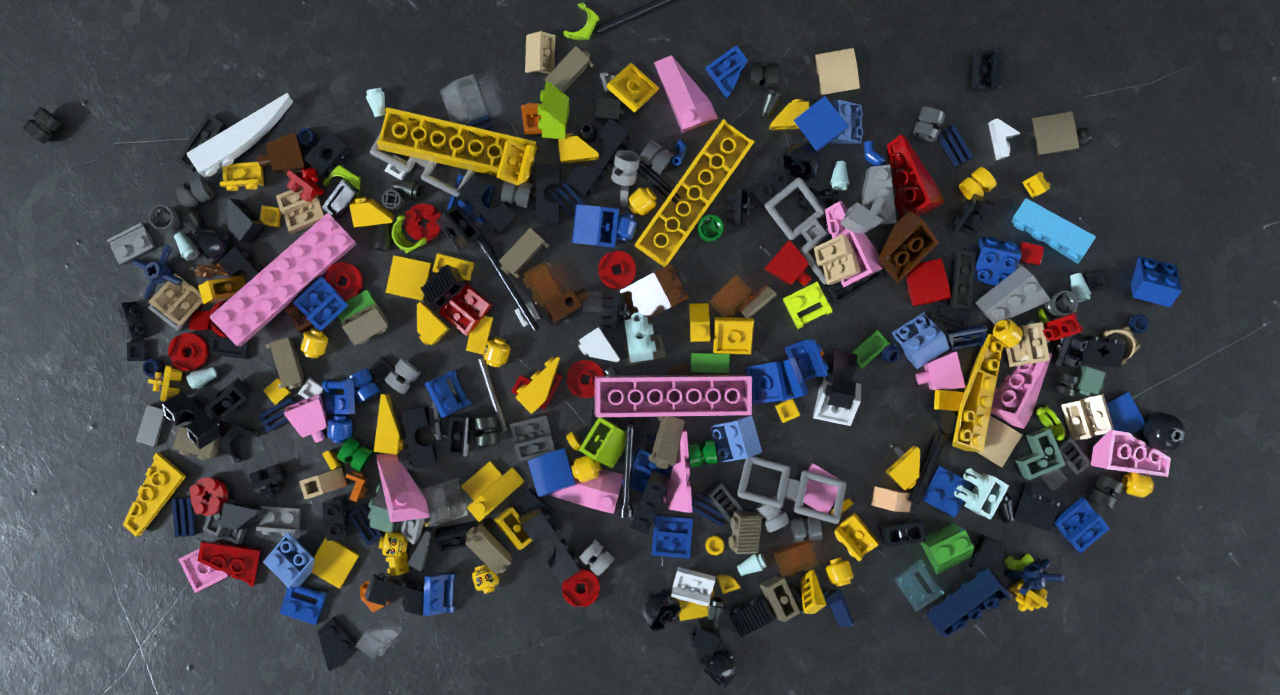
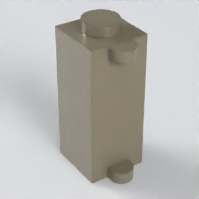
M575 46L544 79L545 83L550 82L564 93L588 66L593 68L594 64L590 61L589 53L585 49H579Z
M529 228L499 260L502 264L500 268L507 275L511 273L518 279L520 277L518 272L543 245L546 248L549 245Z
M284 338L267 344V349L271 348L281 384L278 385L279 389L289 387V390L301 387L300 383L305 382V378L293 339Z
M658 416L660 421L652 455H649L648 459L650 462L655 463L658 468L667 469L676 463L685 421L672 416Z
M482 524L478 527H472L467 532L465 544L496 575L503 573L511 564L512 554Z

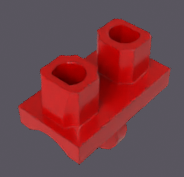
M313 167L303 168L301 172L297 173L291 170L287 172L286 175L290 177V180L286 187L294 192H299L300 188L303 187L304 189L300 194L303 200L312 202L316 195L322 196L324 190L315 184L319 179L316 177L317 170Z
M1075 312L1043 324V334L1046 340L1051 342L1084 330L1079 324Z

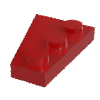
M202 540L197 561L215 570H221L231 575L232 578L240 579L246 582L247 585L254 587L261 549Z

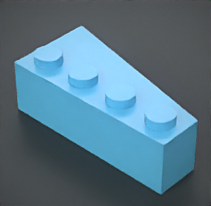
M1025 198L1012 219V223H1014L1017 229L1025 230L1035 239L1044 242L1077 264H1079L1096 238L1091 233Z

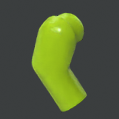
M1029 553L1021 559H1014L1013 556H1008L1004 559L1007 568L1018 571L1023 570L1025 566L1034 562Z

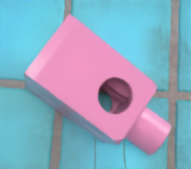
M948 352L931 360L924 365L925 372L916 374L918 385L928 383L931 390L965 388L957 352Z
M320 393L286 407L284 414L301 437L312 435L315 442H320L326 438L323 429L327 428L328 417Z

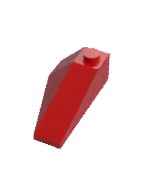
M901 134L888 143L889 164L893 170L894 178L892 186H895L896 193L894 203L900 218L908 211L920 216L945 203L936 183L905 136Z

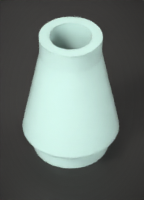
M382 89L367 90L366 98L374 116H385V95Z
M844 161L835 162L830 185H832V189L835 191L847 190L849 185L846 162Z
M184 231L175 234L174 238L182 258L190 261L199 256V247Z
M1082 273L1071 275V292L1076 295L1078 302L1091 299V291Z
M211 367L190 372V375L186 376L193 390L196 388L199 390L214 378H217L218 374L215 368Z
M754 553L744 562L737 565L741 576L764 571V568L767 567L762 553Z

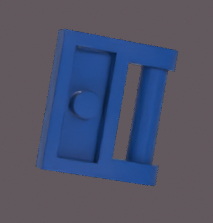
M455 370L425 383L442 418L472 404L470 398L467 399L456 377L457 373ZM448 379L450 380V382H451V384H452V386H453V388H454V390H455V392H456V394H457V396H458V398H459V400H460V402H461V403H459V404L457 403V401H456V399H455V397H454V395H453V393H452V391H451V389H450V387H449V385H448V383H447V381H446V380H448Z
M351 379L343 381L324 380L322 388L325 390L326 414H355L354 382ZM335 389H343L344 394H335Z
M446 572L425 576L423 615L431 616L455 612L453 590L456 573ZM444 580H446L445 605H443V600H444Z
M303 586L287 587L280 614L316 625L318 624L327 592L322 590L319 592ZM296 592L315 598L317 603L293 596V594Z

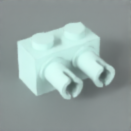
M634 313L631 319L624 320L630 361L633 363L654 359L653 352H656L655 340L651 341L650 335H654L652 323L648 324L647 317H643L641 313Z
M969 468L965 472L970 475L964 474L963 477L975 485L973 491L971 492L960 485L956 489L962 493L955 491L954 495L966 502L964 507L991 520L1009 485L994 476L985 473L980 475Z

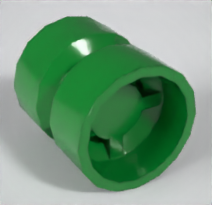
M715 215L703 217L698 225L697 232L699 237L705 242L716 241L723 232L721 219Z
M349 437L341 447L337 459L345 464L351 463L353 469L361 472L370 461L374 451L366 446L361 447L360 442Z
M714 439L703 440L702 444L698 442L688 443L691 468L702 466L703 463H706V465L718 463Z

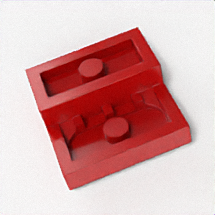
M941 258L918 263L905 276L913 307L951 298Z
M465 282L466 286L448 301L438 313L467 336L479 324L493 304Z

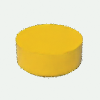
M574 431L567 434L566 438L571 447L576 451L579 450L582 442Z
M712 535L706 540L705 547L709 554L719 555L723 552L725 544L720 536Z

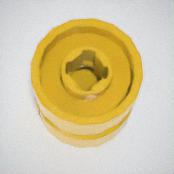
M979 167L971 174L972 178L967 177L959 184V189L970 200L973 194L983 197L984 192L988 193L997 183L989 171Z

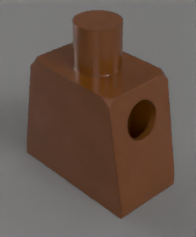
M295 132L266 143L268 153L257 155L260 167L271 165L274 173H287L289 170L301 172L303 168L306 169Z
M584 288L576 293L570 290L547 303L545 310L555 325L581 309V303L589 299V296ZM570 300L573 305L567 306L565 302Z

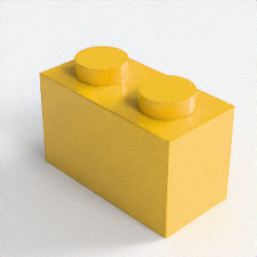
M508 507L494 521L517 550H522L533 540L530 539L518 519L519 514L513 507Z

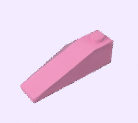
M672 55L654 62L682 134L718 120L709 98Z
M839 201L825 209L828 231L832 235V239L842 234L847 236L861 270V273L841 281L843 287H846L884 269V267L878 261L879 254L865 233H854L840 224L847 212V208L842 201Z
M1050 361L1017 366L1018 368L1011 375H1007L1004 378L1005 381L998 388L995 387L990 414L1009 425L1025 429L1034 411Z
M683 429L676 463L672 466L669 474L670 479L663 496V504H667L669 510L689 513L692 512V498L689 481L690 468L686 429Z
M1109 430L1093 446L1091 466L1168 477L1171 458L1146 445L1142 440L1136 439L1128 432Z
M397 454L376 455L390 523L429 518L430 514L426 498Z
M603 469L599 471L597 479L580 482L574 478L575 486L559 490L557 493L550 494L549 496L614 514L624 474Z

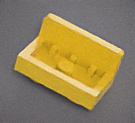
M507 140L496 178L515 185L526 182L530 175L529 165L534 158V146H524Z
M259 162L235 163L222 166L223 182H220V186L227 188V191H238L239 187L254 190L258 189V186H264L263 166L260 167Z
M856 513L840 522L834 531L837 540L847 547L849 554L858 561L862 560L866 553L877 547L880 543Z

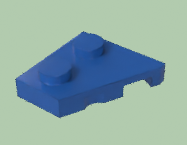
M737 45L705 67V70L726 99L730 96L748 61Z

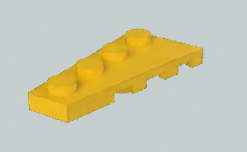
M155 453L151 468H148L145 474L147 477L137 492L139 493L138 497L132 503L123 523V526L136 537L143 534L186 477L185 474L160 453Z

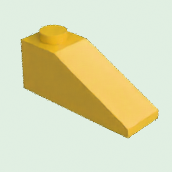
M381 394L374 452L399 454L401 450H404L405 446L403 432L390 395Z
M512 467L466 508L480 522L522 485L525 480Z

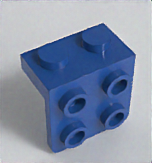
M981 237L978 243L981 252L975 265L974 281L997 286L1016 270L1022 256L1019 245L1012 241L1003 242L994 237Z
M804 339L784 347L788 359L795 357L804 381L817 376H828L827 371L829 368L826 361L821 358L820 352L822 350L818 341Z

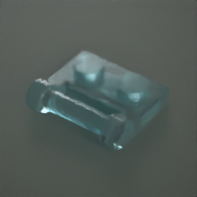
M923 560L915 562L913 566L894 578V581L916 612L944 593L942 588L937 586L926 570ZM918 571L931 589L930 594L926 593L914 574Z

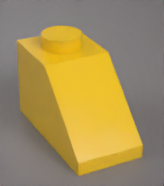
M803 99L792 100V103H789L772 121L769 130L800 129L794 122V119L809 109V102H804Z
M566 134L565 139H558L560 161L562 164L600 160L598 152L578 136Z
M365 196L357 197L350 204L354 227L392 223L395 219L393 213L374 199H366Z
M244 275L204 282L199 285L203 304L230 299L246 285Z
M419 302L417 304V332L421 335L419 338L426 345H435L450 328L423 302Z
M689 304L690 342L710 341L709 304Z
M913 445L885 471L903 490L911 489L917 483L916 480L919 478L920 449Z

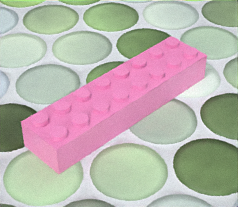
M327 213L210 316V319L236 346L244 345L357 243Z
M748 374L595 376L596 417L752 415V376Z

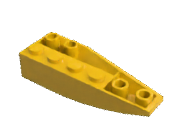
M988 334L977 356L960 403L952 446L964 451L983 452L1003 350V346L994 339L992 334Z

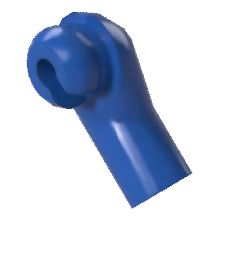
M679 140L675 145V148L679 151L672 158V163L676 166L682 163L688 150L687 142L684 143L683 140Z
M874 141L864 142L865 159L874 166L884 165L886 159L883 155L874 151Z

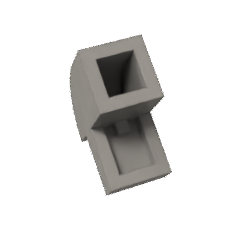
M877 196L869 202L866 208L856 202L848 208L840 224L858 234L870 231L883 220L878 216L883 210L881 206L884 199Z

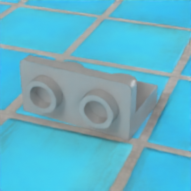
M261 506L262 509H267L268 513L260 519V525L256 527V531H262V534L273 535L274 532H279L282 536H285L287 533L293 536L294 533L300 531L301 508Z

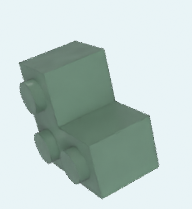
M1041 428L1026 434L1033 453L1015 460L1022 478L1031 480L1065 466L1051 429Z
M379 482L376 489L377 494L375 497L372 496L369 503V508H371L368 515L370 527L392 533L396 522L390 523L382 482Z

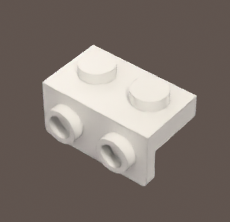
M678 567L671 597L698 605L709 606L715 576Z

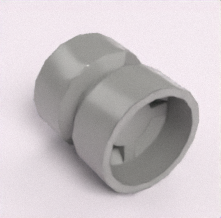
M629 150L617 151L614 160L615 166L611 175L612 181L623 186L635 184L640 156Z
M401 358L395 365V371H391L384 380L393 389L401 394H405L411 387L410 382H415L421 372L411 363ZM401 375L402 377L405 378V380L403 381V380H402L401 378H399L398 376Z
M762 503L756 507L758 514L765 519L763 523L768 532L776 531L790 522L786 512L781 511V508Z
M595 539L578 558L585 565L589 564L590 570L596 576H599L615 558L608 551H603V546Z

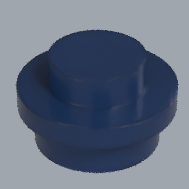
M303 128L298 132L297 140L303 147H311L316 143L317 135L312 129Z
M1137 314L1130 318L1128 325L1132 332L1139 334L1148 329L1149 321L1144 315Z
M895 344L886 346L882 351V359L886 362L893 363L900 357L899 348Z
M151 358L144 362L143 372L148 377H155V372L162 373L163 366L158 359Z

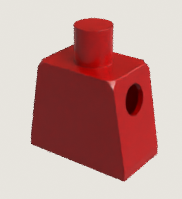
M790 240L786 242L764 268L765 271L788 285H792L795 280H798L803 286H806L812 279L804 271L809 262Z

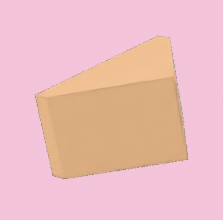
M875 486L871 505L894 512H910L911 501H909L912 493Z

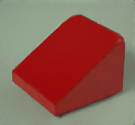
M1020 242L1019 248L1022 255L1020 262L1029 265H1040L1044 247Z
M194 311L191 314L189 330H212L210 325L211 311Z

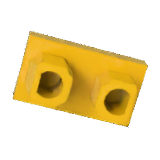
M166 365L163 380H161V372H155V378L148 379V383L154 384L153 391L159 392V386L162 385L160 401H166L179 394L180 388L169 387L170 380L181 381L183 371Z
M1019 579L1016 584L1010 585L1008 590L1017 595L1015 600L1019 602L1018 609L1023 612L1026 609L1033 611L1034 608L1039 609L1042 606L1047 608L1049 602L1045 599L1048 591L1045 589H1036L1034 592L1029 590L1026 595H1023L1019 592V589L1025 583L1023 579Z

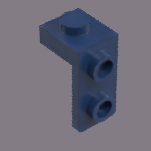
M841 590L822 591L826 602L825 607H831L838 626L852 627L855 623Z

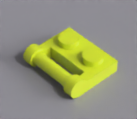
M818 282L783 298L797 329L802 328L804 324L824 314L829 315L833 313ZM818 302L821 303V308L801 318L798 317V312Z

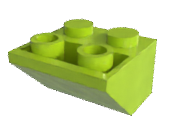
M546 82L545 89H541L540 93L542 104H538V115L541 116L539 117L538 129H542V138L565 139L570 112L569 97L550 82Z
M598 417L579 451L613 469L625 449L626 431L604 417Z

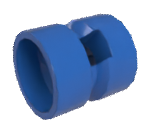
M368 368L347 378L354 382V396L358 403H362L381 392L376 382L371 381L373 377Z

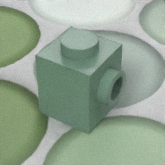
M1080 366L1077 375L1080 380L1075 389L1079 390V394L1084 396L1098 395L1104 387L1103 380L1106 373L1087 366Z

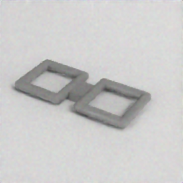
M380 134L370 150L371 155L408 173L411 172L415 164L425 168L421 175L423 181L456 197L459 195L456 191L475 174V171L468 170L457 189L430 176L437 164L436 162L410 157L407 163H404L380 151L377 145Z
M796 178L765 204V209L789 240H794L800 234L803 235L807 243L799 251L809 262L810 268L823 284H827L823 270L809 253L812 248L830 234L828 226L823 229L817 221L825 214V209L801 178ZM796 188H799L816 212L792 231L774 206Z
M755 456L745 459L737 493L738 497L776 508H781L784 499L795 501L794 511L798 514L834 524L839 523L847 485L845 481L806 470L801 473L800 481L789 478L790 467L788 465ZM752 464L782 472L776 499L746 491ZM808 479L838 487L833 515L803 507Z

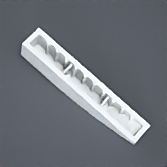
M288 93L284 94L186 153L198 173L203 177L214 175L217 169L232 164L234 159L250 149L265 136L282 118L293 103V100Z

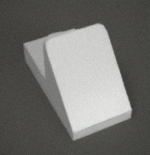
M994 119L989 122V128L996 160H1001L1008 157L1010 153V144L1006 139L1016 137L1020 133L1001 120Z

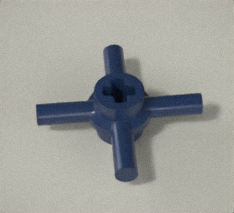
M165 244L159 261L150 263L139 259L133 261V265L143 269L145 276L150 280L143 298L150 300L157 284L169 281L178 286L182 285L183 279L172 275L171 269L166 264L173 247Z
M1043 559L1040 564L1034 563L1025 566L1024 572H1006L1007 578L1024 580L1025 583L1019 589V592L1023 595H1026L1030 589L1036 590L1045 587L1046 581L1062 583L1065 581V576L1062 574L1046 573L1045 570L1050 565L1048 559Z

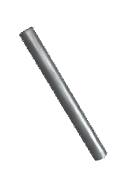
M484 358L479 359L478 363L498 418L501 432L507 431L509 429L488 365Z

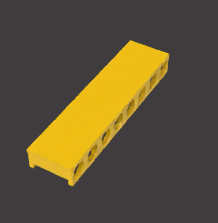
M386 107V115L379 140H377L379 150L497 176L505 142L511 140L524 146H534V158L529 165L530 175L526 183H529L537 151L536 141Z
M723 119L634 246L663 267L667 266L755 141L747 138ZM675 193L681 196L677 203L671 200L673 196L677 198Z

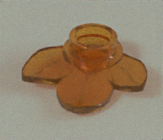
M198 264V268H189V270L195 271L194 276L210 278L211 273L229 276L227 272L220 271L221 268Z

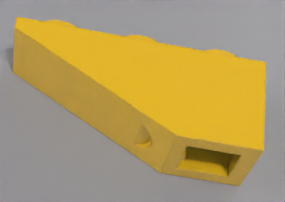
M551 357L544 364L546 368L542 372L538 370L531 376L533 381L528 385L523 384L516 391L518 395L515 398L531 414L548 399L561 359L560 357L555 359Z

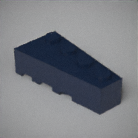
M987 568L980 571L970 582H965L958 591L949 594L942 603L933 606L926 615L937 632L946 638L967 626L968 620L979 619L983 616V611L989 608L994 610L1000 606V601L1005 598L1009 601L1014 596L1002 580Z

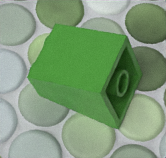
M954 523L926 536V542H920L937 575L972 558L974 550L966 530Z

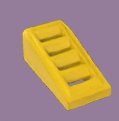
M810 570L800 578L805 614H815L826 606L815 571Z

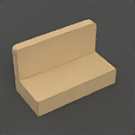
M539 31L526 36V73L538 71L550 74L554 70L556 35Z

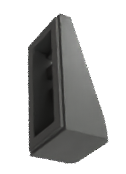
M1065 433V438L1061 441L1056 440L1064 462L1076 475H1079L1091 464V461L1072 437ZM1081 458L1083 459L1079 464L1074 466V464L1077 461H1079Z
M716 481L704 492L729 523L731 518H734L735 511H745L720 481ZM725 494L726 497L718 503L717 501ZM731 501L727 508H722L726 503ZM735 506L736 509L728 515L727 513Z
M431 528L425 531L408 562L409 566L418 571H422L426 565L433 535V529Z

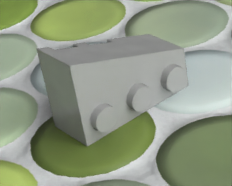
M890 165L872 166L866 170L860 205L866 208L871 200L880 196L884 199V202L881 206L883 210L878 217L883 220L877 226L893 225L896 223Z
M1021 266L975 303L995 325L1001 320L1012 318L1049 302L1051 299L1033 274Z

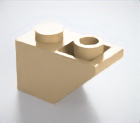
M342 468L299 481L305 500L348 486Z

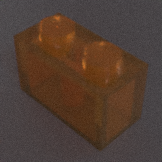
M544 262L523 273L525 276L523 282L527 289H532L534 293L532 298L536 306L540 305L544 308L547 303L562 295Z
M735 275L708 303L722 317H732L738 311L736 307L740 303L744 305L751 298L749 294L752 290Z
M808 539L805 542H798L772 552L782 577H793L797 575L796 572L803 569L804 571L812 570L815 568L814 565L818 564Z

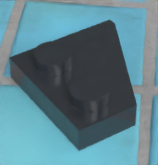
M334 617L317 631L329 671L358 646L357 642Z

